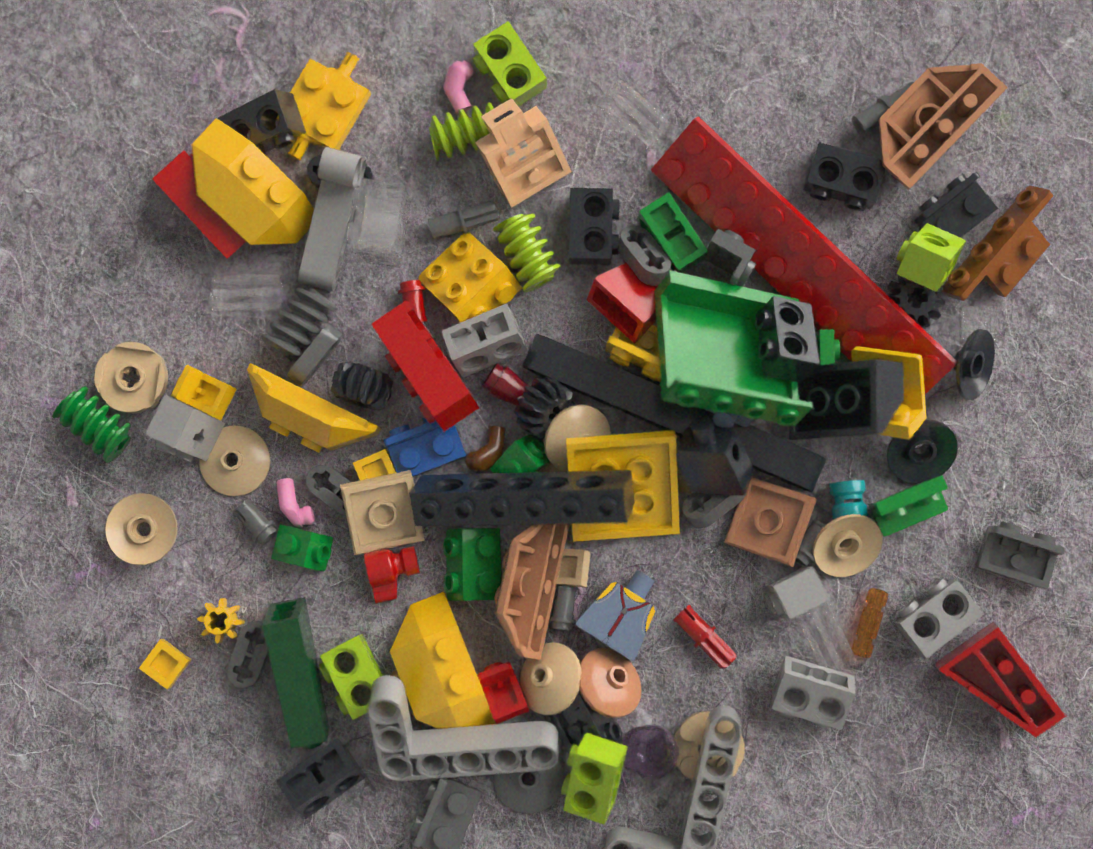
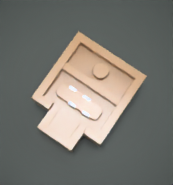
M511 98L481 116L490 134L475 143L502 196L511 208L572 172L547 118L537 106L523 113Z

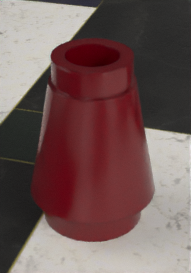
M498 363L492 368L482 385L484 389L488 390L487 395L514 406L519 405L517 397L522 396L524 386H528L507 365L503 367Z

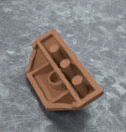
M982 63L928 68L878 119L882 166L909 190L1008 87Z
M532 524L509 542L508 551L503 557L502 566L504 570L501 584L495 594L496 607L494 613L518 656L541 660L569 524Z

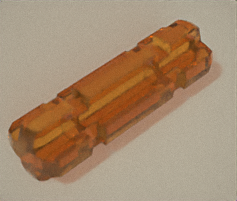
M870 588L868 590L865 600L868 604L867 607H863L856 631L858 638L857 640L854 639L851 648L852 654L866 659L871 657L874 648L872 640L877 638L884 613L881 609L886 607L889 596L886 591L877 588Z

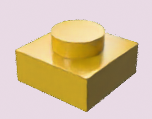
M386 449L353 462L360 480L397 473Z
M163 638L158 641L139 669L168 690L171 689L192 659Z

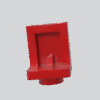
M510 662L490 664L483 672L477 674L496 724L530 711Z

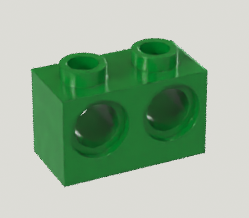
M669 192L639 211L637 222L652 235L671 261V271L684 273L705 259L708 253L707 248Z

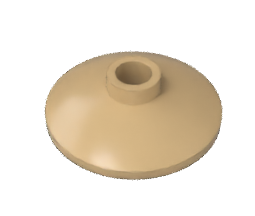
M574 405L556 415L550 423L544 439L545 453L551 464L563 472H568L566 438L610 435V426L604 414L589 405Z
M227 426L222 429L207 461L199 459L200 470L204 480L215 491L228 496L245 495L257 489L266 479L270 469V452L263 438L255 431L243 426ZM235 453L238 456V463L230 467L227 464V457Z
M145 493L133 494L120 500L110 511L105 527L106 539L114 554L123 561L135 565L151 564L167 555L175 543L178 530L177 520L171 507L161 498ZM143 523H147L150 526V533L147 536H142L139 532V527Z
M851 514L834 519L819 532L814 541L813 556L817 566L824 573L834 577H848L862 572L876 560L883 544L881 530L872 519L863 515Z
M560 643L544 644L541 660L527 658L520 674V687L528 707L534 712L543 715L558 714L568 708L579 692L581 678L580 662L576 654L569 647Z

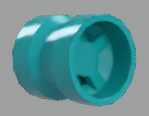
M865 480L829 483L830 495L834 497V505L831 508L832 519L851 514L868 516L867 504L863 502V494L866 491ZM844 500H853L854 502L844 503Z

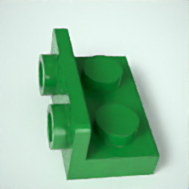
M943 475L869 504L868 506L876 524L881 530L882 536L891 535L946 512L948 506L941 491L948 489Z

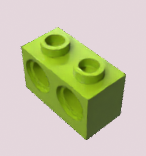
M509 21L473 43L475 56L472 57V60L481 75L484 76L488 73L494 82L491 89L501 104L512 98L520 106L547 89L546 76ZM494 48H503L507 51V55L500 60L492 59L489 53ZM514 76H521L527 82L523 87L516 89L510 87L508 81Z
M360 634L321 654L320 657L323 662L319 664L321 673L327 683L333 682L339 695L335 696L341 712L344 716L350 714L352 720L368 713L369 703L360 704L355 700V687L363 684L371 690L373 682L377 678L384 676L363 634ZM342 652L352 654L355 659V667L351 672H344L338 666V657Z
M589 733L585 734L579 746L575 744L572 746L567 760V765L572 767L571 774L567 773L561 790V794L566 795L563 811L605 825L616 801L627 746Z

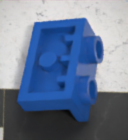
M424 417L422 418L424 424L410 429L409 424L390 430V437L383 441L385 447L388 448L396 472L411 470L412 477L465 458L467 455L456 426L454 425L443 432L436 421L429 424Z

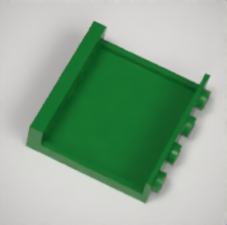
M675 271L667 273L654 291L662 400L678 403L681 406H695L710 409L717 413L726 412L745 416L748 419H762L777 422L784 426H795L813 408L812 403L799 400L797 382L763 375L762 361L758 356L760 344L758 330L755 328V317L757 312L766 305L772 296L799 301V299Z

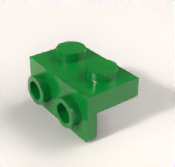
M500 528L447 529L443 542V552L446 556V574L443 585L447 593V600H495L496 591L501 584Z

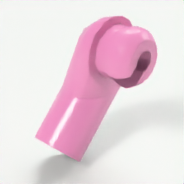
M456 61L451 64L443 85V89L457 115L459 109H463L466 112L472 107L463 90L465 81L469 80L473 75V67L468 61Z
M291 478L278 480L276 486L279 507L294 527L303 528L304 525H312L315 521L313 509L310 506L299 507L296 501L294 480Z

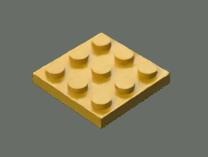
M675 430L566 438L568 472L631 470L635 500L627 523L572 524L573 542L680 534Z

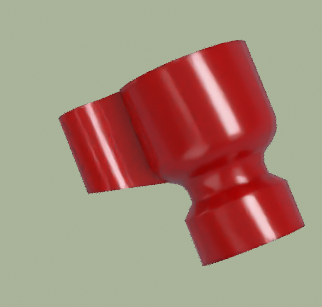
M414 546L402 548L399 553H393L390 549L364 553L366 570L376 604L397 599V579L400 574H405L406 576L420 574Z

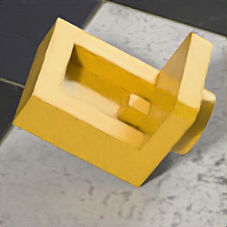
M186 365L177 380L171 396L218 420H222L237 389L194 367Z

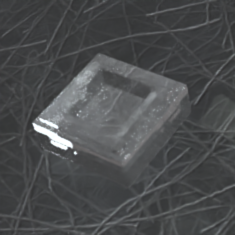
M961 306L959 308V343H965L973 331L984 329L991 333L995 344L997 342L998 307Z

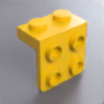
M469 232L468 234L463 233L418 277L421 280V284L453 314L459 323L510 302L523 288L508 267Z
M652 325L635 344L616 327L606 343L605 351L610 353L609 359L624 367H629L630 363L643 369L641 372L643 376L660 383L657 327Z

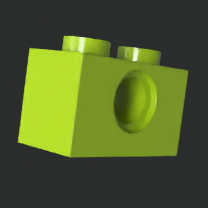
M927 223L920 232L913 231L909 240H905L896 258L897 261L901 262L897 274L937 292L952 273L966 240Z

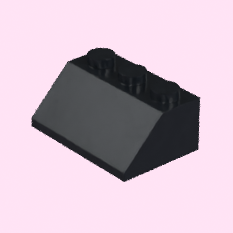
M873 359L818 365L802 383L797 382L799 400L812 403L813 408L795 426L789 425V440L882 434L904 400L903 363Z

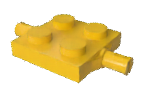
M347 52L338 69L326 67L312 59H309L290 91L294 95L306 133L297 137L288 152L291 157L301 161L310 143L337 150L342 146L371 96L369 89L354 82L350 77L355 66L360 61L354 54L352 55L350 52Z

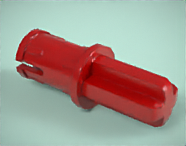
M690 604L673 619L695 642L693 646L695 648L699 646L721 669L727 668L736 659V653L714 631L716 627H710L692 609Z

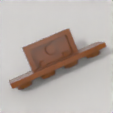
M1028 186L1025 190L1021 191L1004 215L994 222L993 228L981 242L972 248L970 255L958 269L949 275L948 280L943 285L942 293L964 301L984 279L997 295L1006 297L1051 245L1032 222L1052 199L1053 194L1051 191L1035 186Z

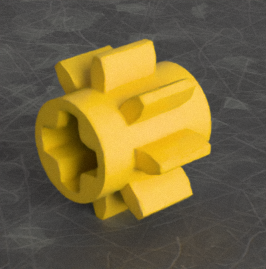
M220 598L218 607H215L212 603H205L204 605L208 612L205 616L197 618L198 621L204 622L206 628L201 635L215 634L216 643H222L224 634H227L232 639L237 638L238 636L234 629L237 625L245 624V621L238 619L236 614L240 606L227 607L226 598ZM216 614L227 615L224 621L227 627H216L215 623L218 621Z

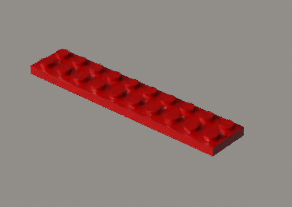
M699 116L692 120L651 168V171L715 232L717 229L723 232L725 230L733 231L744 239V244L755 249L750 259L756 263L754 269L781 295L799 299V302L811 304L814 326L818 330H834V339L839 340L840 351L851 362V351L856 346L919 354L922 356L925 395L956 366L957 360Z

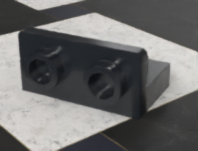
M974 172L968 178L962 173L946 186L950 192L941 199L933 195L919 207L922 213L914 222L920 229L928 223L961 238L995 212L998 207L977 183V180L980 178L977 172Z
M580 689L568 708L558 714L548 715L553 725L557 728L558 735L568 754L574 744L580 745L586 733L619 744L624 743L619 724L613 718L601 715L592 709L583 698Z

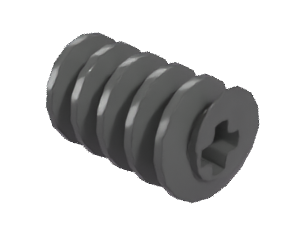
M307 284L308 290L296 288L295 290L296 295L300 299L299 302L291 299L287 300L286 303L292 311L291 313L278 312L283 324L270 323L269 326L275 335H261L263 341L290 361H292L290 355L300 357L303 354L298 346L299 343L307 346L312 343L307 336L308 332L317 335L320 333L315 322L328 323L329 320L323 311L325 309L333 312L337 311L336 306Z

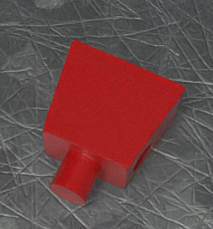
M625 263L594 278L586 300L635 344L656 321L654 291L658 285L652 286L643 283L628 264Z

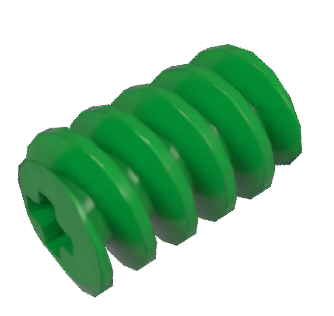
M84 386L77 391H73L63 399L54 410L52 417H60V424L62 426H71L70 432L74 436H81V442L86 446L92 445V451L97 455L104 453L103 460L109 463L117 458L128 446L131 437L127 434L132 425L127 422L123 426L118 427L117 424L121 416L117 413L107 418L106 415L110 406L106 404L96 409L99 397L95 395L86 400L85 397L89 389Z

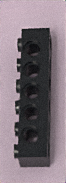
M631 470L421 475L409 493L415 526L627 523L635 504Z

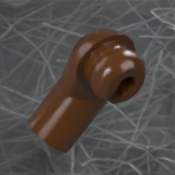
M488 426L486 445L475 452L470 451L465 458V464L468 469L475 470L476 472L487 471L503 455L505 427Z

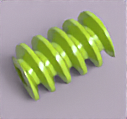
M490 102L486 103L485 114L494 109ZM477 106L472 107L471 117H468L463 109H459L457 121L453 119L449 112H446L444 124H441L435 115L431 116L429 131L437 161H439L440 150L442 149L448 158L453 157L455 146H457L462 155H465L468 143L472 145L476 152L479 151L475 142L490 133L481 118L484 114L481 113Z
M534 213L513 216L493 228V231L501 232L497 237L499 244H508L504 249L505 256H515L511 260L510 266L512 269H521L516 275L517 280L520 282L528 281L522 288L524 293L539 289L554 279L553 274L561 267L560 264L548 265L547 261L554 255V252L541 251L548 243L547 238L535 239V236L542 228L541 226L529 227L528 224L536 217Z

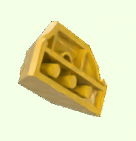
M215 118L191 144L196 195L249 245L296 244L310 229L314 208L304 192L250 140Z
M252 363L247 368L262 417L271 421L269 428L286 437L289 436L291 431L302 436L303 439L300 444L320 453L322 447L333 451L377 436L381 431L379 426Z
M444 591L411 604L390 649V654L400 680L405 687L415 719L438 729L496 725Z

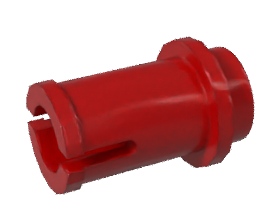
M421 280L401 282L400 290H397L398 295H402V301L408 300L421 322H428L422 291H425V286H421Z

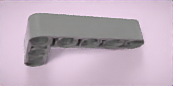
M385 675L377 678L372 684L368 715L379 768L382 775L389 780L409 781L543 771L554 767L558 762V730L549 722L535 721L413 731L405 687L402 681L394 676Z
M720 705L711 710L707 717L680 839L627 827H616L607 834L605 849H612L617 844H625L630 849L716 848L742 735L740 718L732 707ZM722 720H728L734 724L733 728L726 733H721L714 727ZM718 755L726 761L722 766L712 767L707 763V760L712 756ZM706 790H711L717 794V797L712 801H704L699 798V795ZM698 825H704L710 829L708 833L702 836L693 834L691 830Z

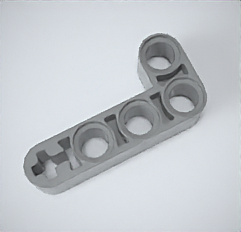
M330 147L324 148L318 168V178L321 179L299 270V283L329 291L335 290L365 172L366 157Z

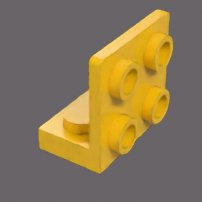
M856 346L851 351L852 362L879 359L903 363L904 400L883 433L878 435L910 439L922 425L923 421L926 420L922 356L913 353Z

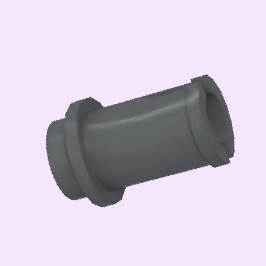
M251 499L244 501L233 512V515L253 535L252 540L254 542L264 545L278 533L275 528L276 523L273 520L269 522L253 504Z
M816 519L812 521V524L804 534L795 561L805 567L809 563L815 562L813 556L814 541L826 525Z
M556 586L552 618H549V622H551L550 629L572 631V624L576 623V620H573L577 588Z

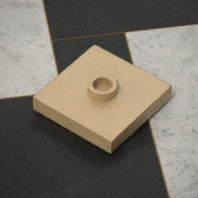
M411 470L340 484L354 555L425 541L422 526H415L409 495L414 487Z

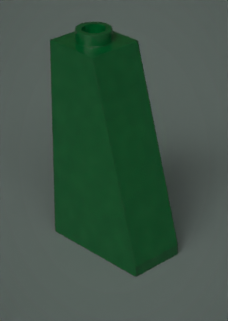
M302 597L272 603L268 608L262 628L291 749L301 747L304 750L314 749L322 745L323 742H327L329 723L306 599Z

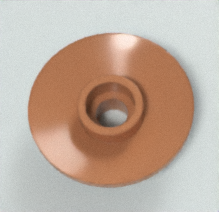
M608 648L592 650L583 657L580 662L581 678L579 689L588 705L599 714L610 718H620L631 713L637 707L641 698V682L633 664L624 655Z

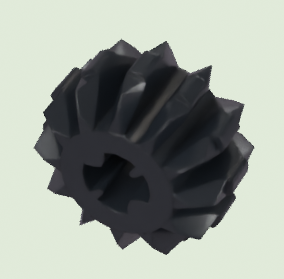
M898 275V282L891 281L887 285L888 289L893 293L887 295L914 321L919 323L923 329L931 325L930 319L937 320L941 317V313L936 307L945 305V299L935 295L943 290V286L935 292ZM912 294L917 295L916 300L918 298L921 300V304L915 308L911 306L913 302L908 303L907 298Z
M349 361L339 363L337 371L334 372L330 390L336 398L342 399L345 402L363 408L381 410L385 409L387 401L390 400L393 391L391 390L393 380L388 374L381 372V370Z
M547 376L542 379L534 378L530 387L524 386L523 395L517 397L519 405L513 411L517 415L516 423L534 437L544 439L546 431L555 416L564 409L575 405L571 400L573 393L568 390V387L554 378Z

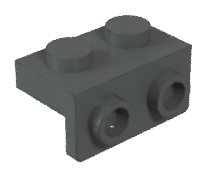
M717 229L707 247L708 253L704 260L733 275L729 284L743 287L756 263L750 260L755 249L744 244V239L737 233L730 230L723 232Z
M1000 521L999 526H987L975 567L1041 589H1048L1057 556L1064 554L1065 547L1056 545V538L1035 532L1034 537L1021 534L1022 527L1008 522Z

